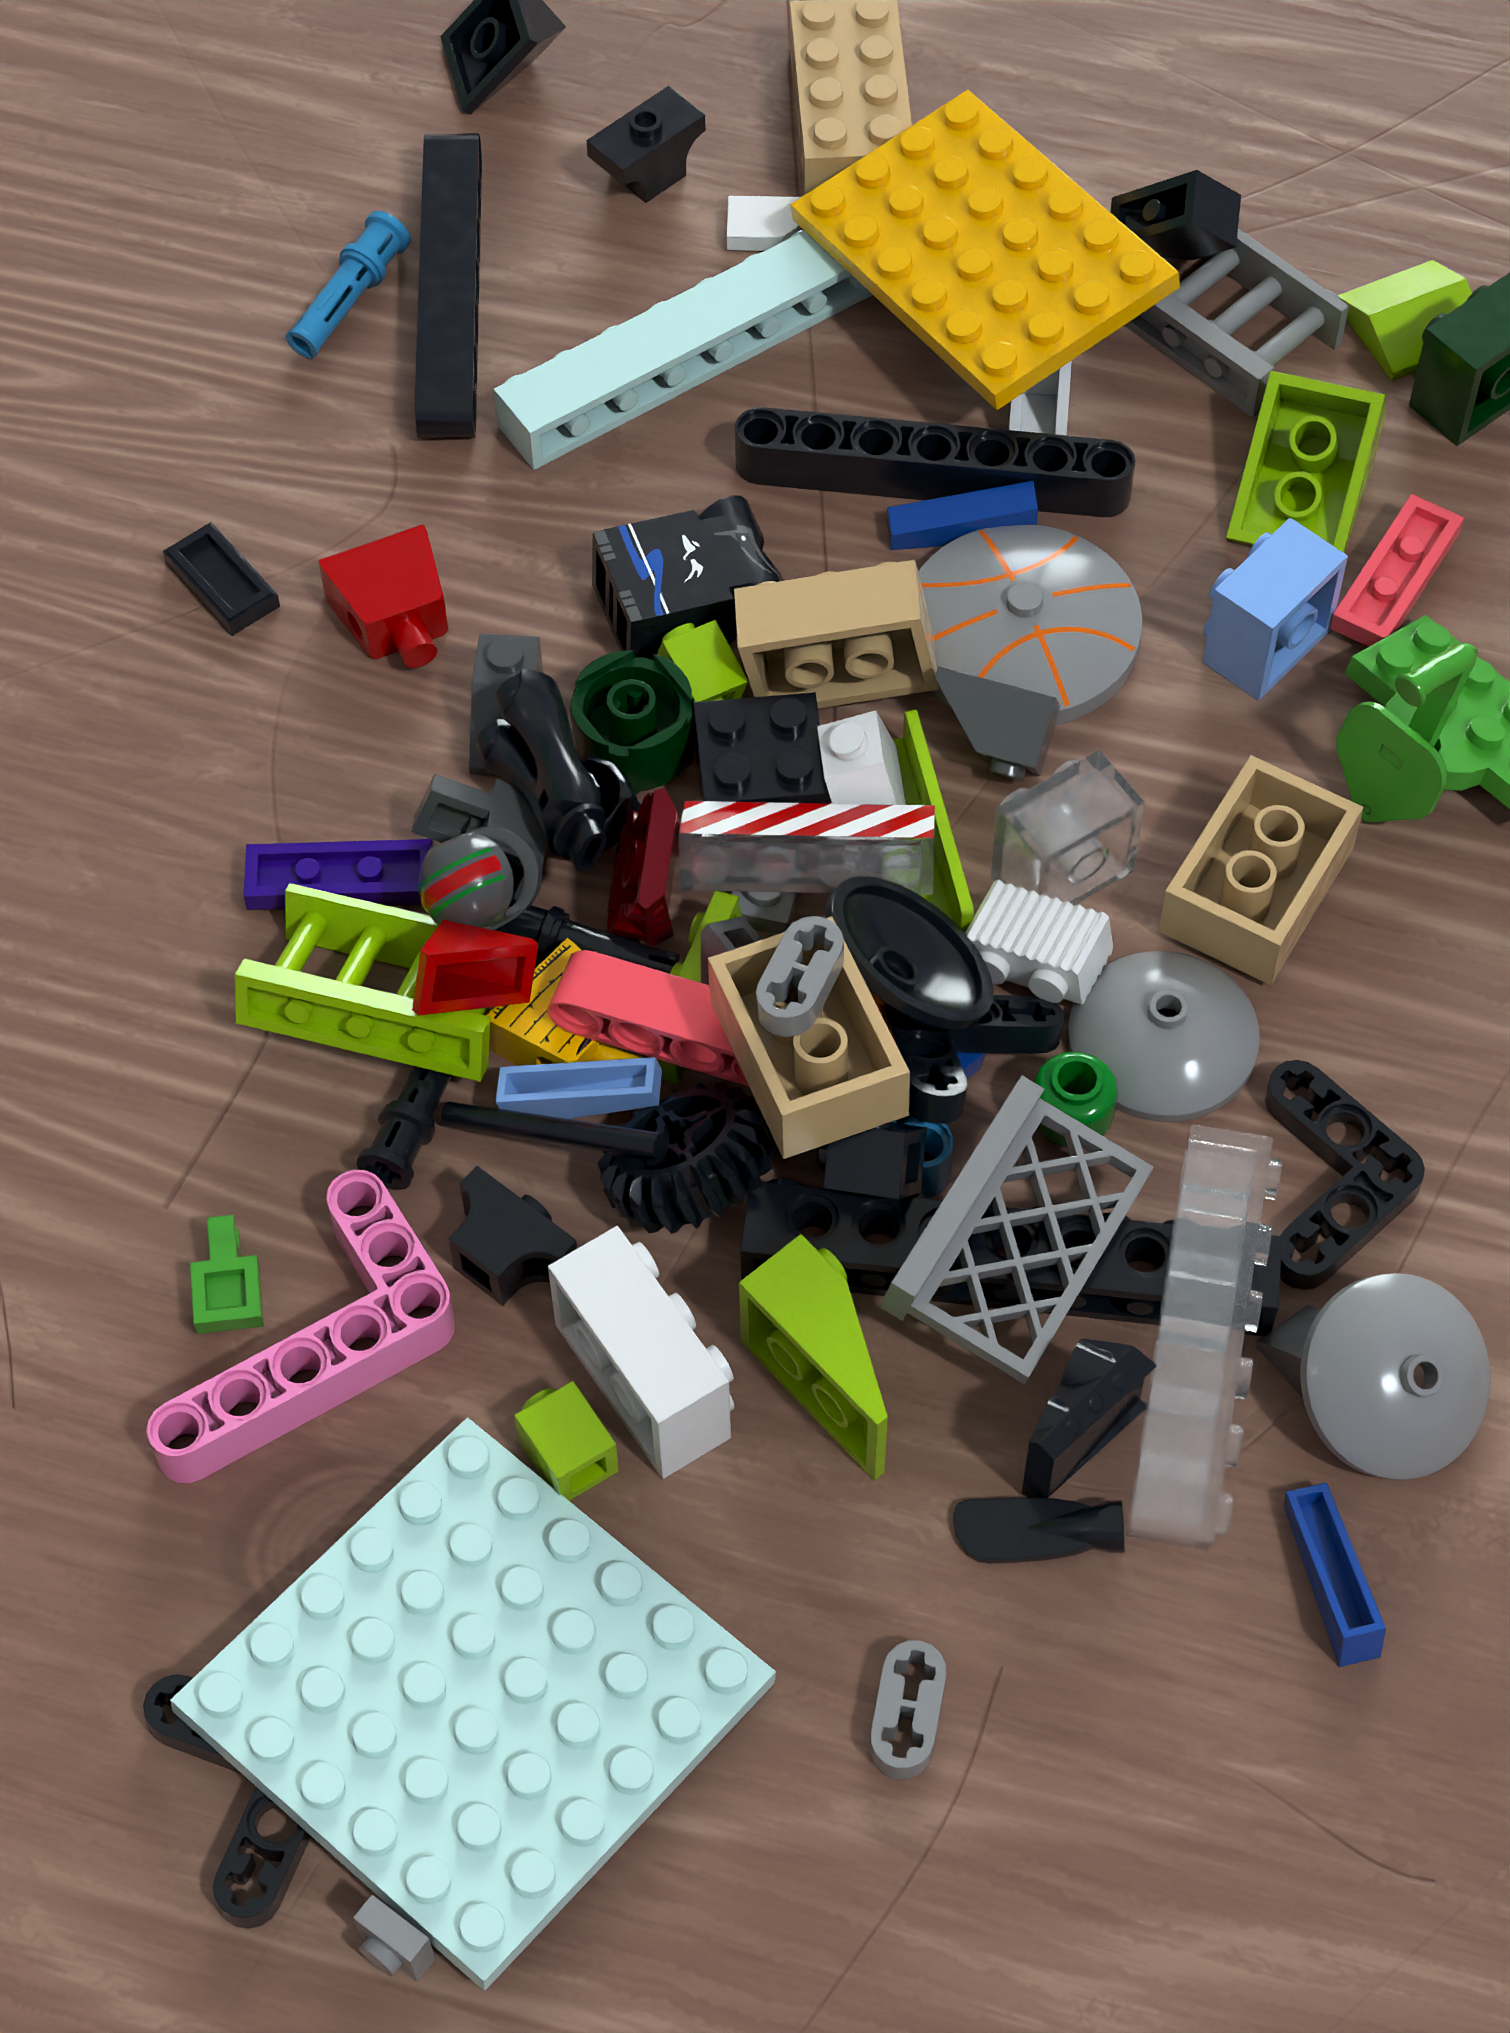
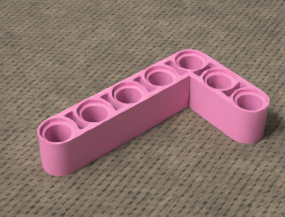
M366 1170L344 1172L332 1181L327 1190L326 1198L336 1239L370 1294L157 1408L148 1420L147 1436L158 1466L168 1479L177 1483H193L202 1480L436 1353L450 1342L455 1331V1318L447 1284L387 1188L375 1174ZM369 1206L373 1208L367 1214L361 1216L347 1215L355 1207ZM389 1256L405 1258L398 1265L392 1267L377 1265L383 1258ZM422 1306H430L437 1309L431 1316L423 1319L408 1316L414 1309ZM362 1338L378 1340L373 1347L364 1351H355L349 1348L355 1341ZM314 1370L318 1372L316 1377L305 1383L289 1381L299 1371ZM254 1402L258 1404L256 1409L250 1414L244 1416L229 1414L240 1403ZM184 1434L197 1436L196 1440L186 1448H168L170 1443L178 1436Z

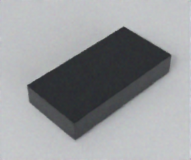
M212 522L163 550L168 567L231 636L280 607L276 591Z

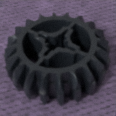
M699 1082L690 1090L684 1092L674 1088L670 1096L659 1100L658 1106L647 1107L643 1110L631 1111V1120L628 1123L617 1125L619 1127L664 1133L668 1138V1150L663 1159L658 1160L603 1151L604 1155L597 1163L601 1172L600 1178L605 1186L603 1191L612 1208L617 1209L620 1217L625 1218L631 1228L643 1226L651 1234L665 1227L673 1234L686 1224H692L697 1229L706 1218L714 1215L722 1218V1211L730 1205L744 1204L743 1194L760 1188L762 1186L760 1176L767 1174L773 1168L770 1157L776 1152V1149L772 1142L773 1136L753 1097H748L741 1087L728 1088L724 1082L715 1083L708 1089L702 1082Z

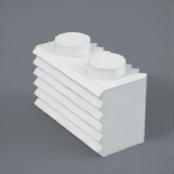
M999 879L993 882L974 919L965 932L966 937L972 941L986 963L993 984H1002L1005 980L1028 987L1037 997L1051 1003H1058L1062 999H1066L1083 1005L1092 989V985L1097 981V976L1101 975L1102 968L1106 965L1108 956L1112 954L1113 950L1110 919L1103 911L1097 913L1092 908H1083L1080 904L1074 906L1069 901H1060L1057 897L1051 899L1046 894L1039 895L1034 890L1028 892L1022 886L1016 888L1011 883L1005 885Z

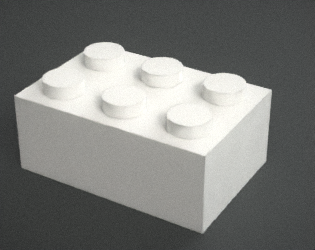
M617 1225L548 1265L556 1327L662 1479H665L731 1438L730 1411L735 1408L729 1391V1383L734 1380L732 1370L723 1354L715 1345L705 1348L693 1331L696 1328L695 1319L681 1296L677 1293L668 1296L656 1280L659 1277L657 1265L641 1242L631 1245Z

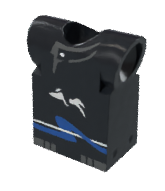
M731 495L719 499L708 506L700 515L695 510L593 532L592 586L620 651L634 650V657L654 660L653 654L657 655L662 638L668 632L683 624L693 623L696 628L716 620L728 644H732L737 637L734 589L755 586L766 581H784L781 573L763 552V534L748 501L744 497Z

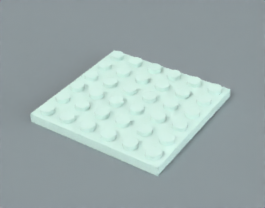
M467 1417L187 1683L170 1702L172 1711L397 1914L426 1935L437 1950L485 1991L773 1686L776 1671L563 1495H559L552 1486Z

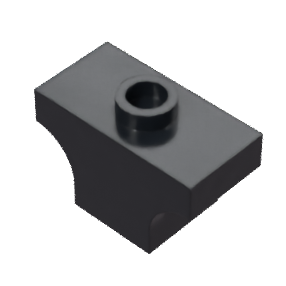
M667 86L586 140L587 156L647 203L686 176L688 152L695 140L706 131L705 114L670 86Z
M478 1165L459 1183L464 1213L467 1215V1218L448 1238L453 1267L500 1305L504 1306L519 1289L534 1282L550 1283L548 1265L578 1249L577 1240L552 1222L551 1215L539 1201L527 1194L520 1198Z

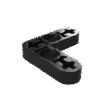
M993 995L992 1005L987 1013L976 1024L964 1029L928 1028L883 1009L882 1017L910 1071L909 1114L927 1123L944 1124L957 1120L962 1115L967 1090V1079L957 1052L1028 1054L1051 1052L1060 1043L1065 1018L1062 1008L1056 1003H1051L1036 996Z
M1291 1060L1278 1065L1270 1075L1265 1097L1267 1109L1279 1123L1342 1176L1341 1179L1286 1227L1280 1235L1282 1236L1280 1279L1292 1288L1307 1290L1317 1288L1325 1283L1414 1201L1424 1178L1425 1167L1420 1155L1409 1144L1319 1068L1306 1061ZM1302 1086L1308 1090L1306 1099L1300 1095L1293 1097L1291 1100L1284 1096L1286 1087L1294 1091ZM1313 1110L1319 1114L1316 1122L1311 1121ZM1335 1122H1347L1360 1131L1362 1140L1352 1146L1338 1145L1329 1138L1326 1129ZM1372 1146L1378 1148L1375 1158L1371 1154L1368 1155ZM1368 1155V1157H1367V1159H1366V1162L1363 1163V1164L1360 1163V1162L1363 1161V1160L1366 1158V1156ZM1399 1168L1405 1173L1403 1182L1397 1178L1389 1183L1381 1179L1383 1170L1391 1173ZM1340 1203L1355 1204L1365 1212L1367 1222L1358 1228L1343 1227L1334 1220L1331 1209ZM1319 1232L1326 1240L1318 1249L1315 1263L1309 1259L1302 1261L1300 1264L1292 1260L1295 1249L1303 1253L1317 1242Z
M176 1674L163 1677L154 1683L146 1693L143 1708L149 1730L155 1739L168 1747L242 1774L204 1739H201L202 1737L178 1717L174 1725L168 1724L162 1707L164 1704L171 1706L170 1700L193 1678ZM257 1787L221 1861L213 1883L214 1898L224 1919L236 1927L247 1929L262 1926L271 1920L278 1911L311 1838V1835L300 1825H297V1829L292 1836L284 1841L271 1842L262 1838L257 1830L259 1820L264 1813L278 1806ZM247 1848H251L256 1854L265 1859L258 1875L261 1891L265 1895L262 1899L250 1897L244 1907L237 1906V1899L231 1886L234 1883L245 1885L249 1881L256 1866L253 1855L245 1853ZM268 1860L281 1862L279 1867H275Z

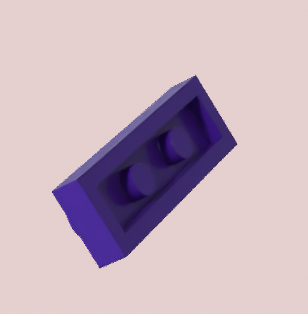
M433 840L246 844L244 878L246 909H285V890L290 883L386 906L422 905L417 885L422 860L433 845Z

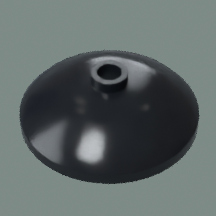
M857 876L844 880L828 898L825 918L832 916L836 925L842 931L843 939L875 1003L880 1007L908 1021L934 1029L968 1028L976 1024L987 1013L992 1005L994 995L993 983L987 965L975 945L966 937L962 929L934 904L904 886L870 876Z

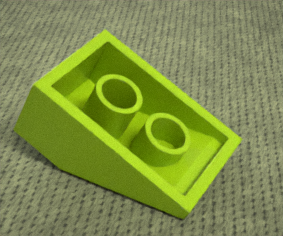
M1270 371L1227 532V541L1253 546L1261 535L1266 532L1273 534L1289 518H1292L1345 554L1371 474L1387 414L1385 394Z
M800 1234L739 1282L740 1340L875 1481L885 1473L888 1415L849 1290L847 1274L842 1264L826 1248L817 1250Z

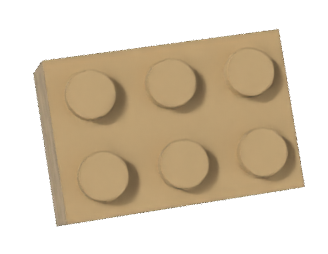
M915 560L883 562L872 567L841 572L829 571L817 574L816 576L779 582L766 581L755 586L734 589L738 650L754 697L816 692L819 709L939 690V685L935 679L937 665L933 629Z
M1251 755L1167 887L1158 932L1272 985L1352 852L1364 807Z
M832 916L827 918L828 920L835 923ZM784 933L709 957L708 972L712 1008L783 1159L909 1116L910 1071L845 941L842 970L816 1021L809 1030L797 1036L783 1037L774 1035L763 1028L758 1021L756 1011V990L759 980ZM815 944L810 951L802 950L803 965L808 966L814 953L817 950L825 951V946ZM793 986L784 1002L775 1001L776 1007L786 1009L790 1002L798 1003V988Z

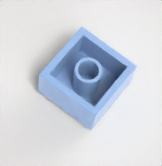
M1289 518L1273 534L1266 532L1261 535L1252 546L1247 559L1235 570L1228 568L1222 572L1211 588L1209 597L1213 602L1210 617L1203 630V634L1206 636V643L1202 662L1259 701L1331 631L1332 616L1337 608L1348 556L1292 518Z

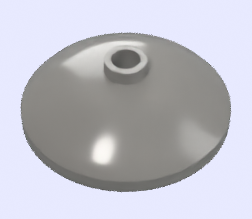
M1171 951L1135 953L1119 958L1104 966L1101 975L1097 976V981L1092 985L1083 1005L1073 1003L1068 1025L1069 1052L1080 1051L1094 1055L1106 1063L1114 1074L1118 1089L1116 1109L1134 1117L1161 1122L1195 1119L1218 1110L1231 1101L1249 1080L1255 1067L1260 1044L1258 1019L1249 998L1242 988L1229 975L1205 960ZM1168 1009L1176 1012L1178 1015L1165 1017L1158 1010Z
M1394 1273L1374 1275L1355 1281L1336 1293L1323 1306L1313 1321L1305 1340L1301 1358L1300 1381L1308 1417L1322 1442L1336 1457L1361 1473L1383 1479L1404 1480L1427 1476L1439 1471L1458 1458L1469 1446L1477 1434L1487 1410L1491 1387V1372L1483 1336L1475 1320L1464 1305L1449 1291L1430 1280L1409 1274ZM1418 1364L1424 1370V1382L1421 1387L1416 1385L1413 1377L1414 1369Z

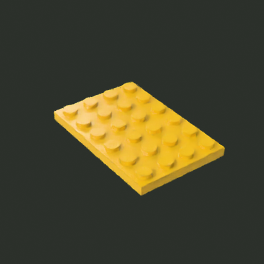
M968 89L790 204L793 221L996 410H999L1180 288L1179 272Z

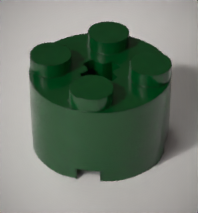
M634 650L616 651L603 655L588 664L580 672L575 682L576 688L570 703L573 746L581 761H586V759L596 754L618 765L620 770L629 779L632 790L637 795L641 791L651 790L670 782L684 768L691 764L694 749L692 689L684 672L666 657L653 654V660L634 657Z

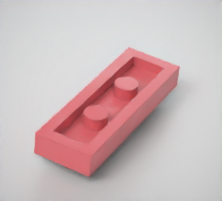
M1411 494L1333 613L1330 629L1368 647L1398 631L1459 536L1465 517Z

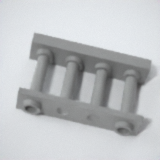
M1238 228L1236 248L1203 257L1207 262L1180 283L1179 289L1125 324V326L1253 418L1260 412L1270 371H1274L1273 366L1310 335H1314L1333 350L1342 344L1349 305L1340 300L1334 292L1323 288ZM1225 275L1230 276L1250 290L1213 321L1207 320L1188 306ZM1269 304L1292 320L1291 323L1256 351L1249 350L1231 337L1235 331Z

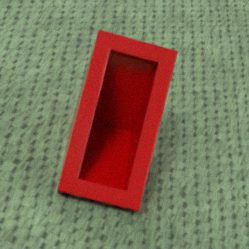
M443 919L420 950L412 1011L417 1015H428L530 1003L539 943L532 938Z

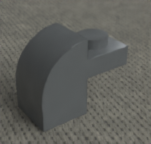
M434 774L415 813L411 832L443 843L468 831L482 827L504 828L521 835L532 844L543 866L547 838L531 806L517 788L496 778L488 793ZM491 839L503 850L509 861L514 879L513 892L516 900H518L524 885V871L521 861L508 845L496 839Z

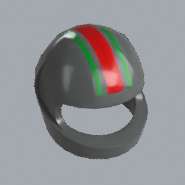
M482 827L468 831L439 845H432L423 858L417 885L422 907L438 925L444 919L496 930L525 912L534 903L541 888L542 865L538 853L532 844L519 834L500 827ZM491 839L503 842L513 849L523 866L524 885L522 893L517 902L509 909L514 882L512 869L503 850Z

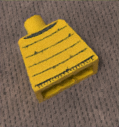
M568 938L535 968L530 1003L496 1006L486 1015L491 1017L489 1049L517 1066L645 1058L641 1054L565 1031L549 1018L547 1009L572 953L581 950Z

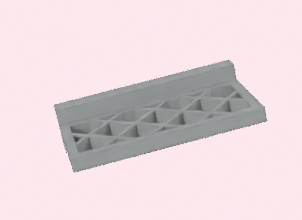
M1021 1075L893 1279L880 1308L902 1321L907 1313L1025 1384L1154 1166L1040 1099L1044 1088ZM1040 1123L1065 1137L1070 1157L1039 1162L1032 1136ZM1082 1148L1090 1153L1084 1154ZM1023 1152L1026 1165L1014 1167ZM1108 1163L1132 1178L1124 1192L1097 1197L1088 1167ZM1075 1170L1084 1200L1052 1205L1043 1175ZM1031 1178L1039 1208L1008 1214L1000 1190L1001 1186L1005 1182ZM991 1204L995 1216L982 1219ZM1114 1207L1105 1222L1101 1210ZM1088 1212L1096 1237L1093 1244L1066 1249L1057 1218ZM1044 1221L1052 1252L1020 1257L1012 1227ZM999 1229L1008 1260L975 1266L968 1243L970 1236L976 1233ZM959 1256L963 1269L949 1271ZM1083 1259L1077 1271L1073 1274L1070 1262ZM1057 1264L1065 1290L1062 1296L1034 1302L1025 1270ZM1012 1273L1021 1304L988 1311L979 1279ZM967 1282L975 1313L953 1317L931 1304L930 1301L939 1287ZM1051 1312L1044 1326L1041 1327L1038 1314ZM1025 1317L1033 1344L1024 1359L998 1344L992 1323ZM980 1326L981 1333L971 1327Z

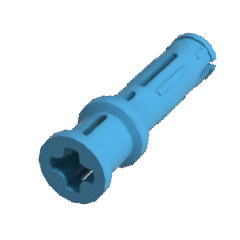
M372 211L365 219V230L355 243H349L342 249L339 258V269L316 296L293 329H290L286 334L287 343L296 353L309 359L316 357L320 348L339 323L346 317L364 290L378 286L386 277L385 267L395 254L403 253L411 244L408 230L396 217L387 212Z

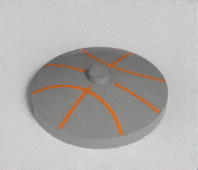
M1016 525L979 529L967 533L940 548L925 562L918 572L933 629L937 668L940 666L1056 697L1061 707L1055 725L1081 718L1105 704L1125 684L1137 661L1142 634V611L1132 582L1119 564L1106 552L1093 543L1070 532L1042 525ZM940 686L939 690L931 691L938 699L951 707Z

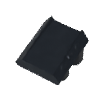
M1085 1338L1083 1340L1080 1339L1068 1360L1060 1384L1054 1396L1048 1401L1035 1432L1029 1441L1021 1493L1027 1498L1050 1497L1148 1407L1140 1399L1144 1379L1157 1365L1133 1345Z

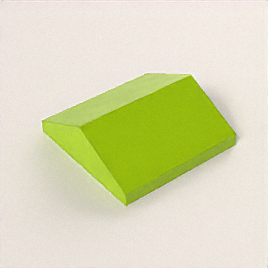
M1431 260L1337 296L1349 305L1346 320L1392 381L1415 371L1423 346L1422 334L1430 321L1441 313L1449 314L1467 301L1472 291L1465 277Z

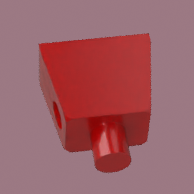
M424 524L318 560L324 595L328 604L368 657L379 659L399 652L404 664L409 668L425 666L436 657L437 648L433 639L446 634L448 622L443 591Z

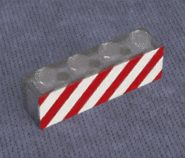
M685 801L679 830L680 890L833 893L844 880L857 876H870L897 883L918 895H933L935 805Z

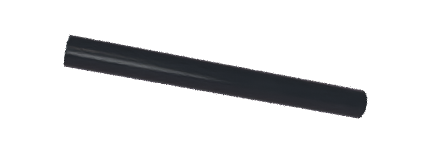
M451 1101L445 1103L441 1111V1121L445 1127L658 1160L663 1159L668 1150V1138L664 1133Z

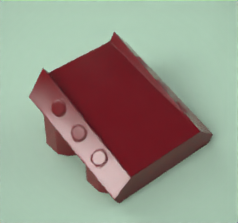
M665 788L654 790L653 793L649 792L643 798L639 812L631 810L626 815L616 849L607 908V930L609 933L634 938L640 943L651 947L674 936L668 912L676 858L686 854L682 833H679L680 822L678 812Z

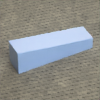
M655 1057L500 1067L496 1104L499 1109L565 1119L658 1106L662 1069Z

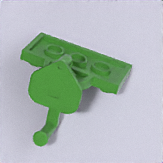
M1424 615L1352 656L1344 674L1380 703L1363 702L1352 708L1347 714L1336 738L1337 753L1352 801L1364 807L1361 816L1363 821L1383 822L1422 819L1434 811L1444 790L1462 791L1477 785L1482 786L1510 809V682L1495 671L1491 664L1478 657V649L1474 645L1460 643L1445 627Z

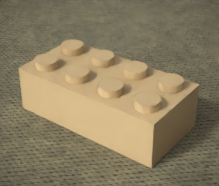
M897 0L790 1V58L804 196L912 126Z

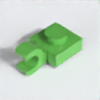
M234 1215L208 1217L207 1228L210 1260L190 1263L193 1323L197 1334L264 1327L261 1273L257 1255L241 1257L239 1229L235 1227Z

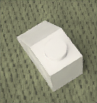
M876 710L817 726L824 779L832 804L906 805L897 746ZM842 836L853 866L913 851L911 838Z

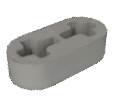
M804 917L793 922L785 931L758 982L756 990L758 1021L768 1032L783 1037L797 1036L809 1030L816 1021L842 970L844 962V939L842 931L834 922L823 917ZM815 944L825 946V951L817 950L814 953L808 966L803 965L802 950L810 951ZM792 987H797L798 1003L790 1002L786 1009L777 1008L775 1001L784 1002Z
M908 1640L900 1643L887 1654L883 1664L871 1727L870 1756L873 1763L884 1775L896 1780H908L916 1777L929 1766L934 1752L944 1696L946 1663L941 1653L934 1646L920 1640ZM910 1663L922 1664L924 1676L934 1679L921 1681L916 1701L904 1699L905 1677L895 1673H907ZM900 1718L913 1720L911 1741L916 1745L922 1746L921 1748L910 1747L906 1758L893 1756L892 1744L882 1741L883 1739H895Z

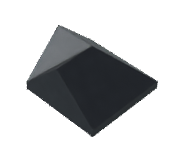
M474 0L440 36L462 111L471 115L527 68L566 28L543 0Z

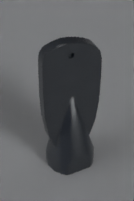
M1049 1498L968 1499L959 1502L953 1514L955 1533L963 1550L970 1558L981 1563H1017L1051 1560L1077 1555L1091 1549L1109 1553H1125L1122 1500L1106 1501L1089 1506L1075 1501Z

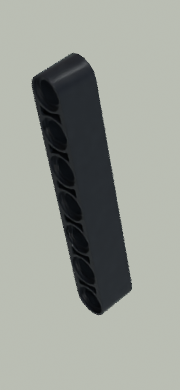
M479 133L424 135L415 377V421L418 438L476 437L482 203V151Z
M767 407L749 409L743 412L735 423L736 471L741 478L757 485L930 500L1034 481L1038 511L1093 517H1113L1121 514L1128 507L1131 500L1135 456L1128 446L1111 439Z

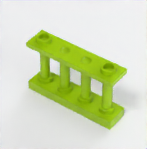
M290 883L285 890L286 939L289 942L275 966L248 959L242 961L235 973L236 1024L481 1082L489 1066L491 1017L483 1015L486 1008L428 1015H417L412 1011L420 950L439 925L429 915ZM315 946L350 954L335 980L301 972ZM375 960L410 968L396 994L362 986Z

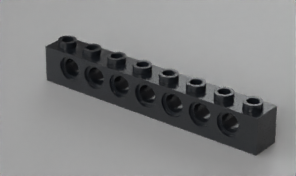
M785 1178L761 1182L762 1186L748 1193L740 1250L741 1280L799 1236V1230L814 1226L825 1230L826 1233L814 1238L804 1237L817 1250L826 1248L839 1260L847 1274L850 1293L885 1296L893 1279L939 1208L942 1200H934L923 1193L902 1199H892L802 1186L794 1180ZM991 1204L982 1219L995 1216ZM1006 1207L1008 1214L1028 1210ZM1102 1213L1105 1222L1111 1213ZM1071 1215L1057 1218L1066 1249L1093 1244L1096 1237L1089 1216ZM1125 1216L1066 1316L1264 1337L1273 1330L1279 1307L1282 1236L1264 1234L1259 1229L1252 1227H1235L1229 1230L1201 1228L1185 1220H1168L1163 1223L1134 1221ZM1044 1221L1012 1227L1018 1250L1024 1253L1022 1257L1052 1252ZM999 1229L976 1233L970 1236L968 1243L975 1266L1008 1260L996 1252V1250L1004 1247ZM874 1233H881L889 1236L892 1241L877 1245L869 1243L864 1237ZM959 1256L949 1271L963 1269ZM1145 1261L1155 1266L1157 1270L1143 1273L1133 1269L1129 1263ZM1057 1264L1025 1270L1034 1302L1062 1296L1065 1290ZM1071 1264L1073 1274H1075L1079 1266ZM1211 1268L1220 1272L1224 1278L1218 1280L1206 1279L1195 1270ZM1012 1273L979 1279L987 1307L1004 1308L1021 1304ZM967 1282L941 1286L931 1299L934 1302L973 1306Z

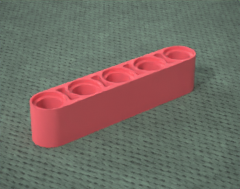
M580 950L571 954L547 1009L549 1018L557 1026L581 1037L648 1057H655L658 1060L749 1087L710 1003L709 985L598 952Z

